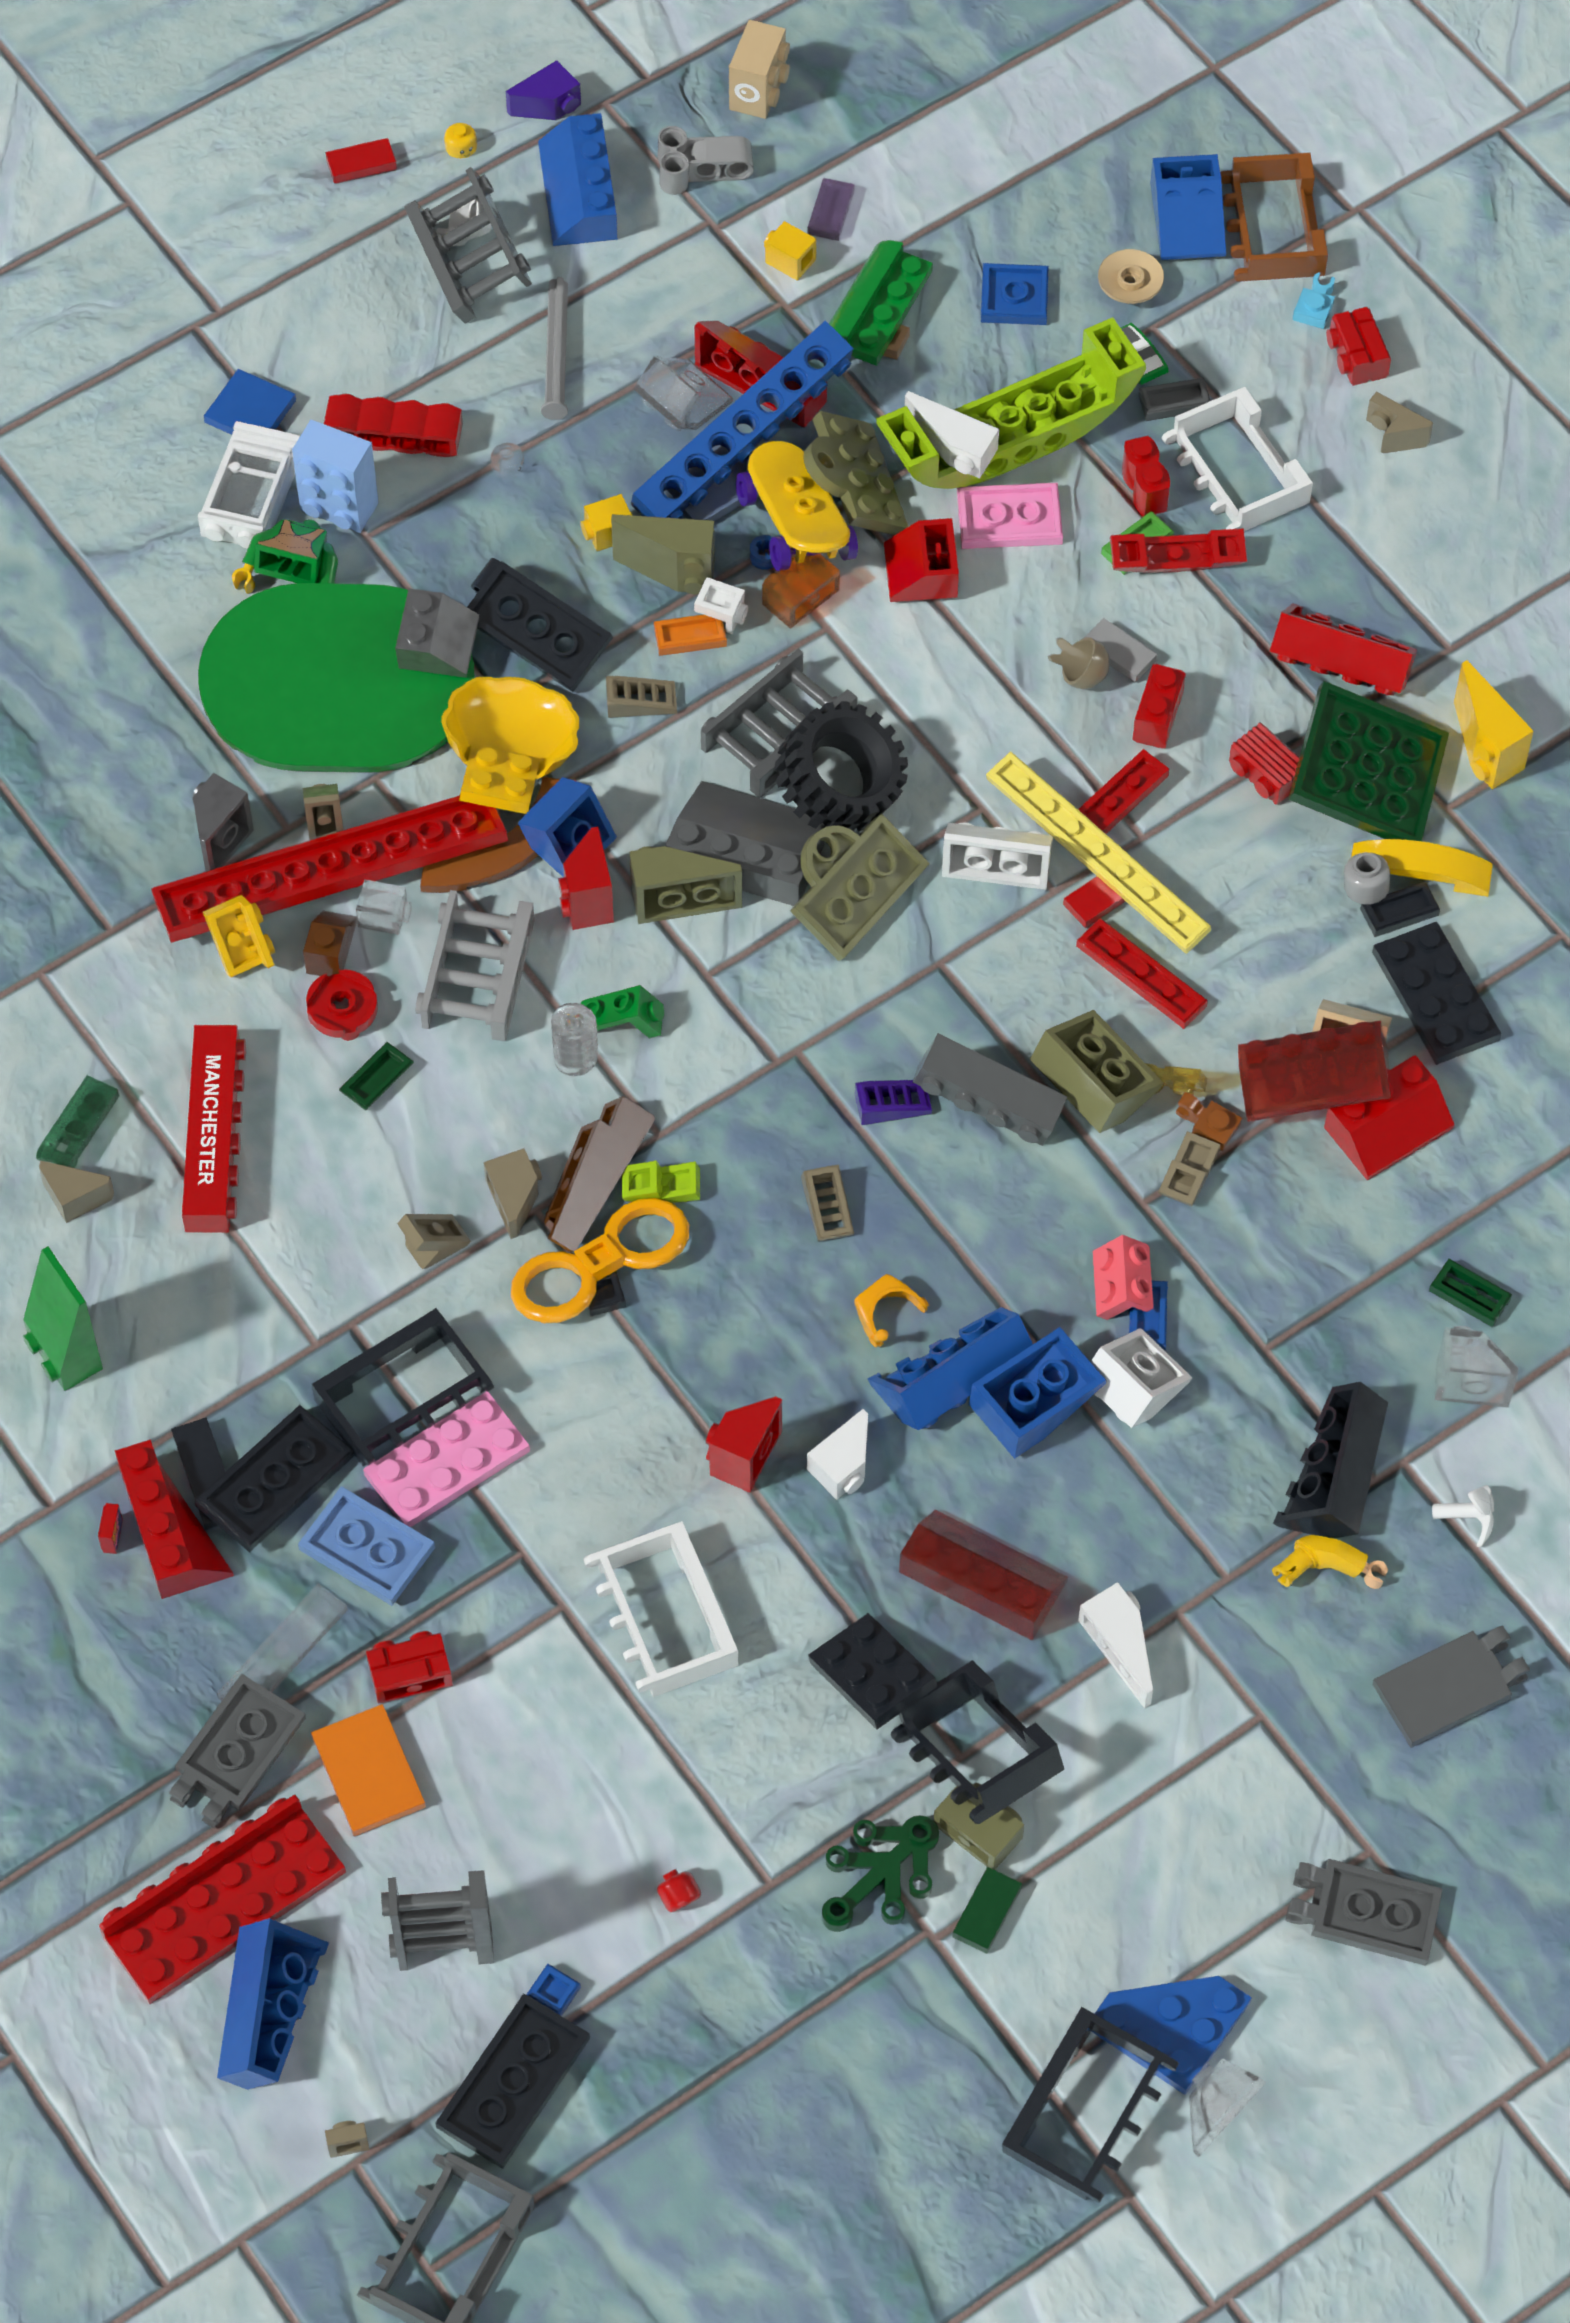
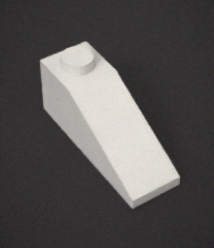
M908 391L905 395V406L908 407L939 455L949 466L957 471L980 479L998 450L999 429Z
M1117 1582L1081 1604L1078 1621L1145 1709L1151 1705L1153 1685L1139 1611L1140 1605L1133 1593L1130 1591L1125 1592Z

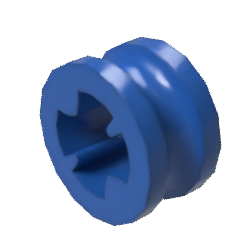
M769 535L758 536L750 544V561L752 565L761 570L774 568L770 555L767 552L765 556L759 555V550H762L763 553L764 549L769 550L772 538Z

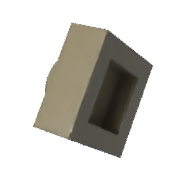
M343 2121L333 2125V2129L325 2130L330 2158L370 2150L364 2122L356 2124L355 2121Z

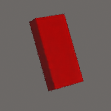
M388 138L325 152L334 184L397 169L396 160Z
M1096 876L1066 896L1063 905L1084 928H1087L1126 901Z

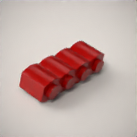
M344 393L329 396L324 424L372 442V449L374 451L391 449L406 454L424 452L437 457L457 456L463 419L462 409L448 403L429 406L416 400L395 403L384 397L360 399L351 394Z

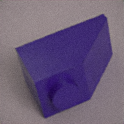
M557 60L505 91L507 113L513 117L557 120L566 114L574 112L581 105L580 83Z

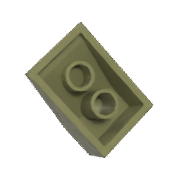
M612 514L613 560L677 592L697 595L706 578L713 579L715 565L714 521Z
M647 846L636 851H629L631 892L638 924L742 908V869L740 864L666 846L655 848Z

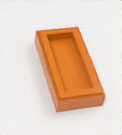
M702 614L654 621V632L659 656L727 647L724 624L721 620Z

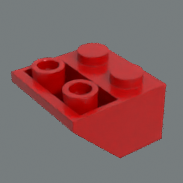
M952 518L918 520L884 542L890 602L958 598L959 570Z

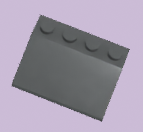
M701 781L677 817L665 846L740 864L742 869V891L794 906L803 897L808 886L801 868L802 848L811 835L825 828V824L821 823L815 829L808 825L810 820L808 815L804 814L799 818L793 813L795 808ZM819 840L817 842L819 854H821L825 841Z

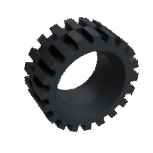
M841 701L836 707H834L833 702L824 704L820 709L818 707L815 708L785 738L777 752L781 756L775 761V770L783 771L776 778L778 788L785 786L787 788V792L782 797L786 804L794 801L798 807L793 813L799 818L804 814L810 817L808 825L815 829L823 823L825 827L843 826L853 831L857 828L858 832L864 830L876 816L881 813L883 814L899 798L903 792L901 788L907 782L908 775L902 772L908 767L907 757H899V754L905 749L902 741L894 742L891 737L896 731L891 724L884 729L879 724L883 717L877 712L871 717L867 716V707L858 704L853 710H850V702ZM818 747H833L849 755L860 769L863 778L862 794L850 797L831 788L819 775L814 765V749Z

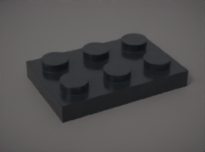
M869 1613L808 1654L810 1664L876 1730L938 1687L936 1678Z

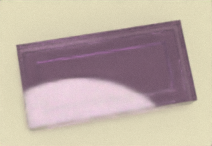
M823 178L807 227V234L839 241L854 195L855 184Z

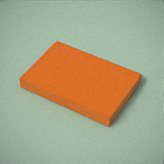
M383 1704L311 1732L312 1739L354 1837L426 1808L425 1801Z

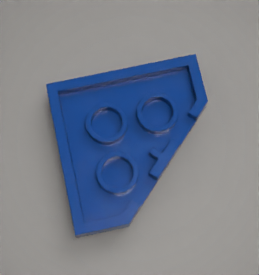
M1213 1976L1109 1992L1094 2014L1175 2059L1179 2063L1176 2071L1163 2066L1162 2069L1157 2071L1156 2076L1186 2095L1250 2005L1252 1997L1222 1977ZM1091 2031L1144 2068L1148 2069L1150 2063L1098 2033Z

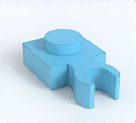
M1316 273L1313 277L1312 290L1303 287L1293 313V321L1324 329L1334 305L1335 296H1331L1334 289L1335 278L1331 277L1329 284L1322 285L1319 283L1320 273Z

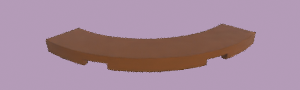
M543 777L539 793L532 807L560 779ZM517 825L507 833L508 841L423 867L420 884L421 892L445 893L450 892V890L458 892L466 890V887L484 882L490 884L513 874L539 855L531 849L521 828Z

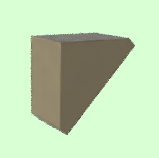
M40 1161L39 1170L43 1185L66 1223L113 1199L114 1190L110 1176Z

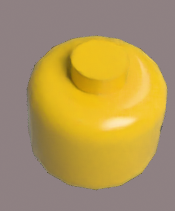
M455 123L445 131V149L450 156L462 159L474 154L477 148V136L472 126L466 123Z

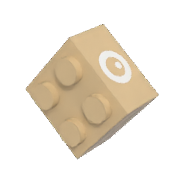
M748 20L729 65V110L766 119L770 108L776 107L780 95L779 86L781 83H786L790 70V65L786 64L790 49V43L786 42V28Z

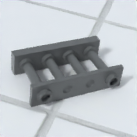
M472 167L466 169L472 186L431 210L429 208L424 210L414 200L404 206L452 312L465 324L476 318L471 307L475 303L474 299L508 279L516 276L526 287L532 285L527 274L531 270L530 265L522 253L518 254L490 195L494 192L490 181L485 175L479 176ZM479 198L484 212L443 236L442 234H437L434 228L438 225L437 221L474 199ZM491 224L497 236L495 239L456 262L449 260L447 252L450 251L449 247L486 225ZM503 249L509 264L468 288L461 286L459 279L462 278L463 272Z
M799 648L789 657H782L771 672L716 718H709L701 728V750L707 753L719 743L750 769V791L758 798H761L777 784L776 778L783 772L775 770V761L781 756L777 752L780 745L785 741V738L754 714L760 707L768 702L793 724L798 726L806 716L778 693L790 682H793L821 706L833 702L834 707H836L841 701L850 702V710L857 706L858 697L847 689L839 697H831L802 673L803 652ZM741 723H744L775 750L765 759H759L729 733Z
M484 1870L468 1872L469 1886H462V1890L399 1895L396 1877L388 1878L389 1892H381L383 1917L390 1916L393 1934H389L390 1958H398L400 1971L408 1970L407 1953L469 1948V1952L477 1951L478 1965L494 1964L492 1923Z

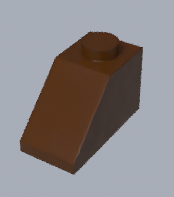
M322 911L311 922L303 950L306 974L321 976L327 973L330 976L332 974H339V970H344L357 924V916Z

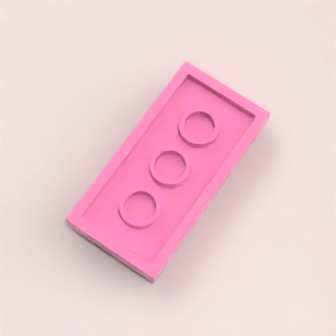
M486 1391L468 1402L463 1408L457 1409L429 1429L427 1428L400 1447L395 1448L365 1467L363 1471L364 1476L397 1520L412 1527L529 1453L530 1446L491 1394Z

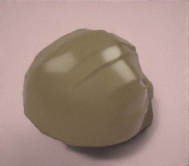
M1061 637L1056 638V644L1062 652L1061 654H1050L1048 659L1062 666L1064 680L1069 685L1079 689H1089L1106 678L1110 667L1109 654L1099 641L1085 637L1072 645Z

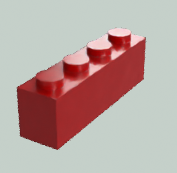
M718 320L699 321L694 326L695 367L742 394L784 358L770 350L765 344L748 338L735 327L727 326ZM794 381L784 383L790 390L800 389L799 384ZM827 387L815 399L810 396L802 403L804 408L790 421L805 428L827 402ZM762 403V405L773 411L777 410L772 403Z
M1294 603L1281 612L1270 652L1278 654V660L1290 664H1296L1298 660L1310 664L1309 669L1320 674L1328 675L1332 671L1343 675L1342 680L1351 684L1362 685V682L1375 685L1374 690L1385 695L1394 696L1395 692L1401 693L1405 689L1417 649L1377 634H1372L1370 639L1364 637L1365 631L1351 624L1334 626L1332 625V620H1330L1331 617L1321 613H1308L1304 615L1302 614L1303 607Z
M151 1439L115 1450L119 1470L161 1599L233 1577L234 1573L157 1460Z

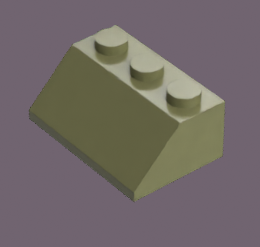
M1095 1010L1045 1030L1030 1058L1035 1066L1063 1095L1067 1096V1100L1099 1133L1124 1123L1163 1085L1161 1079Z

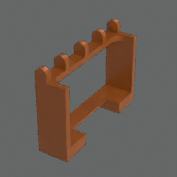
M1311 153L1233 157L1232 169L1221 171L1220 174L1222 184H1231L1233 192L1222 196L1223 206L1235 207L1237 219H1231L1226 222V229L1231 233L1239 232L1241 245H1234L1230 248L1231 257L1243 258L1245 268H1239L1234 271L1235 280L1242 282L1314 277L1316 273H1320V276H1325L1328 251L1324 229L1318 230L1312 196L1315 176ZM1295 179L1308 251L1252 255L1240 183Z

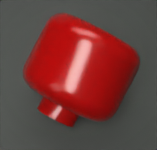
M674 1869L663 1875L665 1881L657 1887V1892L669 1912H675L701 1897V1890L689 1871L678 1873L677 1869Z

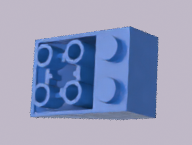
M1218 154L1153 158L1150 186L1161 260L1225 257L1226 242L1222 182Z

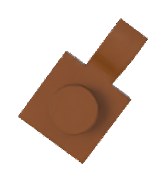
M1187 1092L1179 1100V1107L1176 1110V1114L1179 1117L1195 1124L1192 1130L1193 1134L1220 1144L1221 1151L1227 1146L1242 1122L1240 1116L1212 1100L1207 1108H1205L1194 1095Z

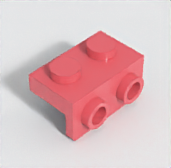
M1121 1235L1093 1250L1096 1316L1108 1320L1131 1307L1145 1312L1152 1310L1153 1292L1149 1245Z

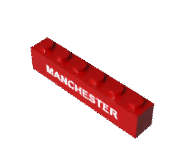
M194 1025L182 1219L185 1232L229 1233L230 1219H236L237 1199L236 1197H231L232 1187H238L239 1168L238 1165H233L234 1155H240L241 1150L240 1133H235L236 1123H242L243 1116L242 1101H237L238 1092L244 1091V1070H239V1060H246V1039H240L237 1025Z

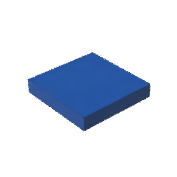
M983 263L981 323L1047 325L1049 266Z
M237 369L204 414V422L231 435L233 434V427L236 421L276 430L296 402V396L288 390Z

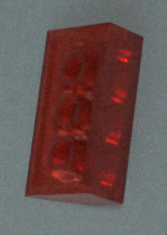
M1381 1020L1359 1022L1350 1026L1324 1028L1315 1032L1288 1034L1284 1037L1253 1040L1248 1043L1238 1044L1239 1072L1248 1122L1391 1098L1389 1054Z
M936 1509L918 1523L900 1553L899 1573L1032 1641L1068 1581L1067 1576Z

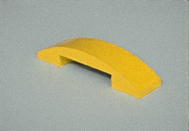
M1380 839L1353 843L1351 858L1363 852L1378 854L1387 861L1391 875L1454 884L1453 892L1489 896L1493 863L1474 854L1440 844L1414 840Z

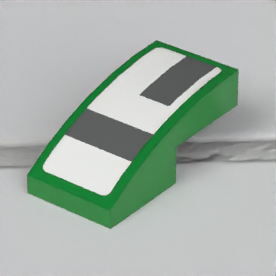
M1132 322L1121 327L1124 334L1146 363V370L1138 382L1140 385L1169 372L1168 365L1158 350Z

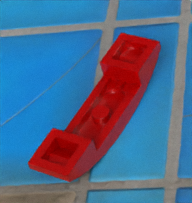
M1244 528L1210 530L1208 534L1145 537L1144 534H1124L1110 536L1113 570L1145 573L1182 572L1221 568L1247 562Z

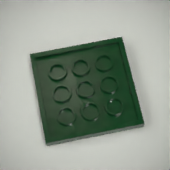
M1323 681L1318 687L1288 800L1383 839L1422 841L1449 732Z

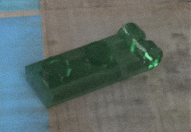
M86 1075L39 1146L36 1159L75 1168L82 1152L119 1098L118 1089ZM60 1143L68 1145L65 1152L57 1150Z

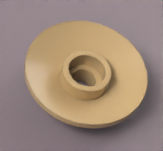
M1124 249L1110 254L1103 260L1098 271V281L1101 289L1110 298L1122 303L1137 304L1148 301L1159 293L1163 286L1164 272L1161 264L1152 255L1140 250Z

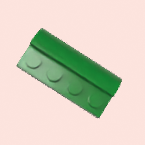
M886 240L879 242L874 247L829 322L853 347L852 357L875 366L879 363L933 271L932 262L903 252L902 242Z

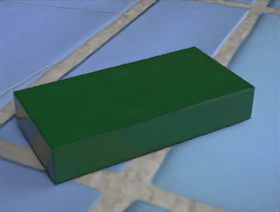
M987 1867L952 1933V1937L988 1954L1022 1889V1883Z

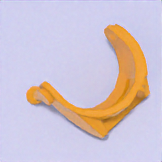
M885 1274L854 1300L863 1329L874 1347L884 1345V1341L889 1336L887 1330L879 1329L876 1331L873 1312L879 1300L886 1297L905 1298L911 1301L923 1313L929 1307L924 1297H920L905 1283L889 1274Z

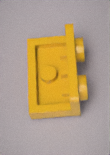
M239 895L203 911L226 974L230 978L262 963L268 969L275 966L271 957L275 953V948L268 934L263 935L259 924L263 922V917L255 902L251 904L242 895Z

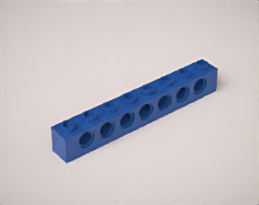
M825 320L640 486L632 495L631 506L641 516L682 519L684 516L682 512L690 504L695 507L701 503L708 495L706 490L715 482L717 485L723 483L732 473L730 469L738 461L741 463L746 462L754 451L755 446L762 439L767 442L773 438L779 431V424L783 420L795 418L804 408L802 404L810 396L814 399L826 389L828 386L826 382L834 374L840 377L851 366L850 358L853 347ZM819 360L823 363L824 367L815 369L809 365L808 361ZM794 381L799 384L800 389L790 390L784 383ZM769 402L775 405L777 410L767 412L760 405ZM747 424L753 431L748 434L741 433L736 426ZM721 445L726 447L729 453L718 455L712 448ZM692 467L701 468L705 475L701 477L692 476L688 469ZM675 489L681 496L677 499H671L665 495L664 491Z

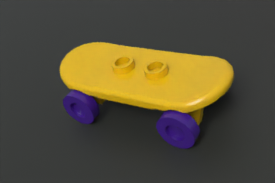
M769 441L754 449L749 457L748 472L737 474L736 492L738 500L743 507L755 505L758 492L773 523L782 535L772 537L770 540V558L775 570L789 569L791 555H795L797 564L804 563L806 556L827 553L829 559L835 558L837 552H839L840 557L844 561L856 559L858 555V540L855 530L851 525L846 524L830 493L823 490L808 473L803 459L804 451L792 443Z

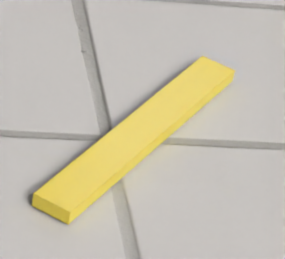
M1011 751L986 774L987 780L1048 834L1053 836L1056 841L1185 954L1192 950L1211 931V926Z

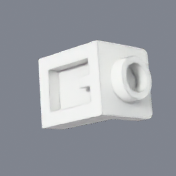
M707 577L694 603V611L726 622V632L733 634L737 623L742 625L747 616L748 605L744 604L745 590Z

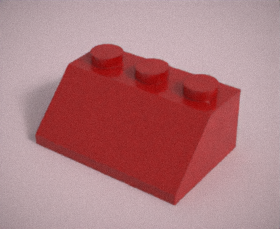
M1414 1055L1328 1106L1324 1128L1365 1179L1369 1180L1452 1130L1455 1124L1437 1080L1419 1058Z

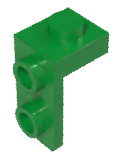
M641 985L585 999L580 1004L578 1030L586 1034L630 1022L648 1038L660 1036L662 1020L664 1019V1004Z

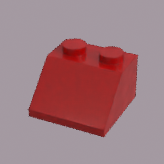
M592 827L563 863L564 877L558 878L563 918H570L572 930L614 923L611 879L599 828Z
M775 1396L725 1412L719 1424L713 1423L706 1438V1444L709 1445L706 1460H709L710 1476L749 1493L751 1492L782 1433L781 1398Z

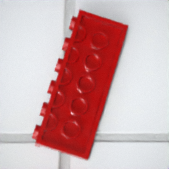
M295 1794L288 1799L281 1798L275 1801L267 1809V1813L255 1821L250 1819L242 1823L235 1830L234 1835L225 1841H216L210 1844L202 1852L201 1857L190 1864L183 1863L177 1866L170 1873L168 1879L157 1886L150 1885L139 1892L136 1900L124 1908L117 1907L108 1912L103 1918V1922L99 1924V1928L109 1948L145 1999L151 2004L237 1946L239 1927L269 1918L273 1920L278 1919L345 1874L346 1868L304 1812L301 1802Z

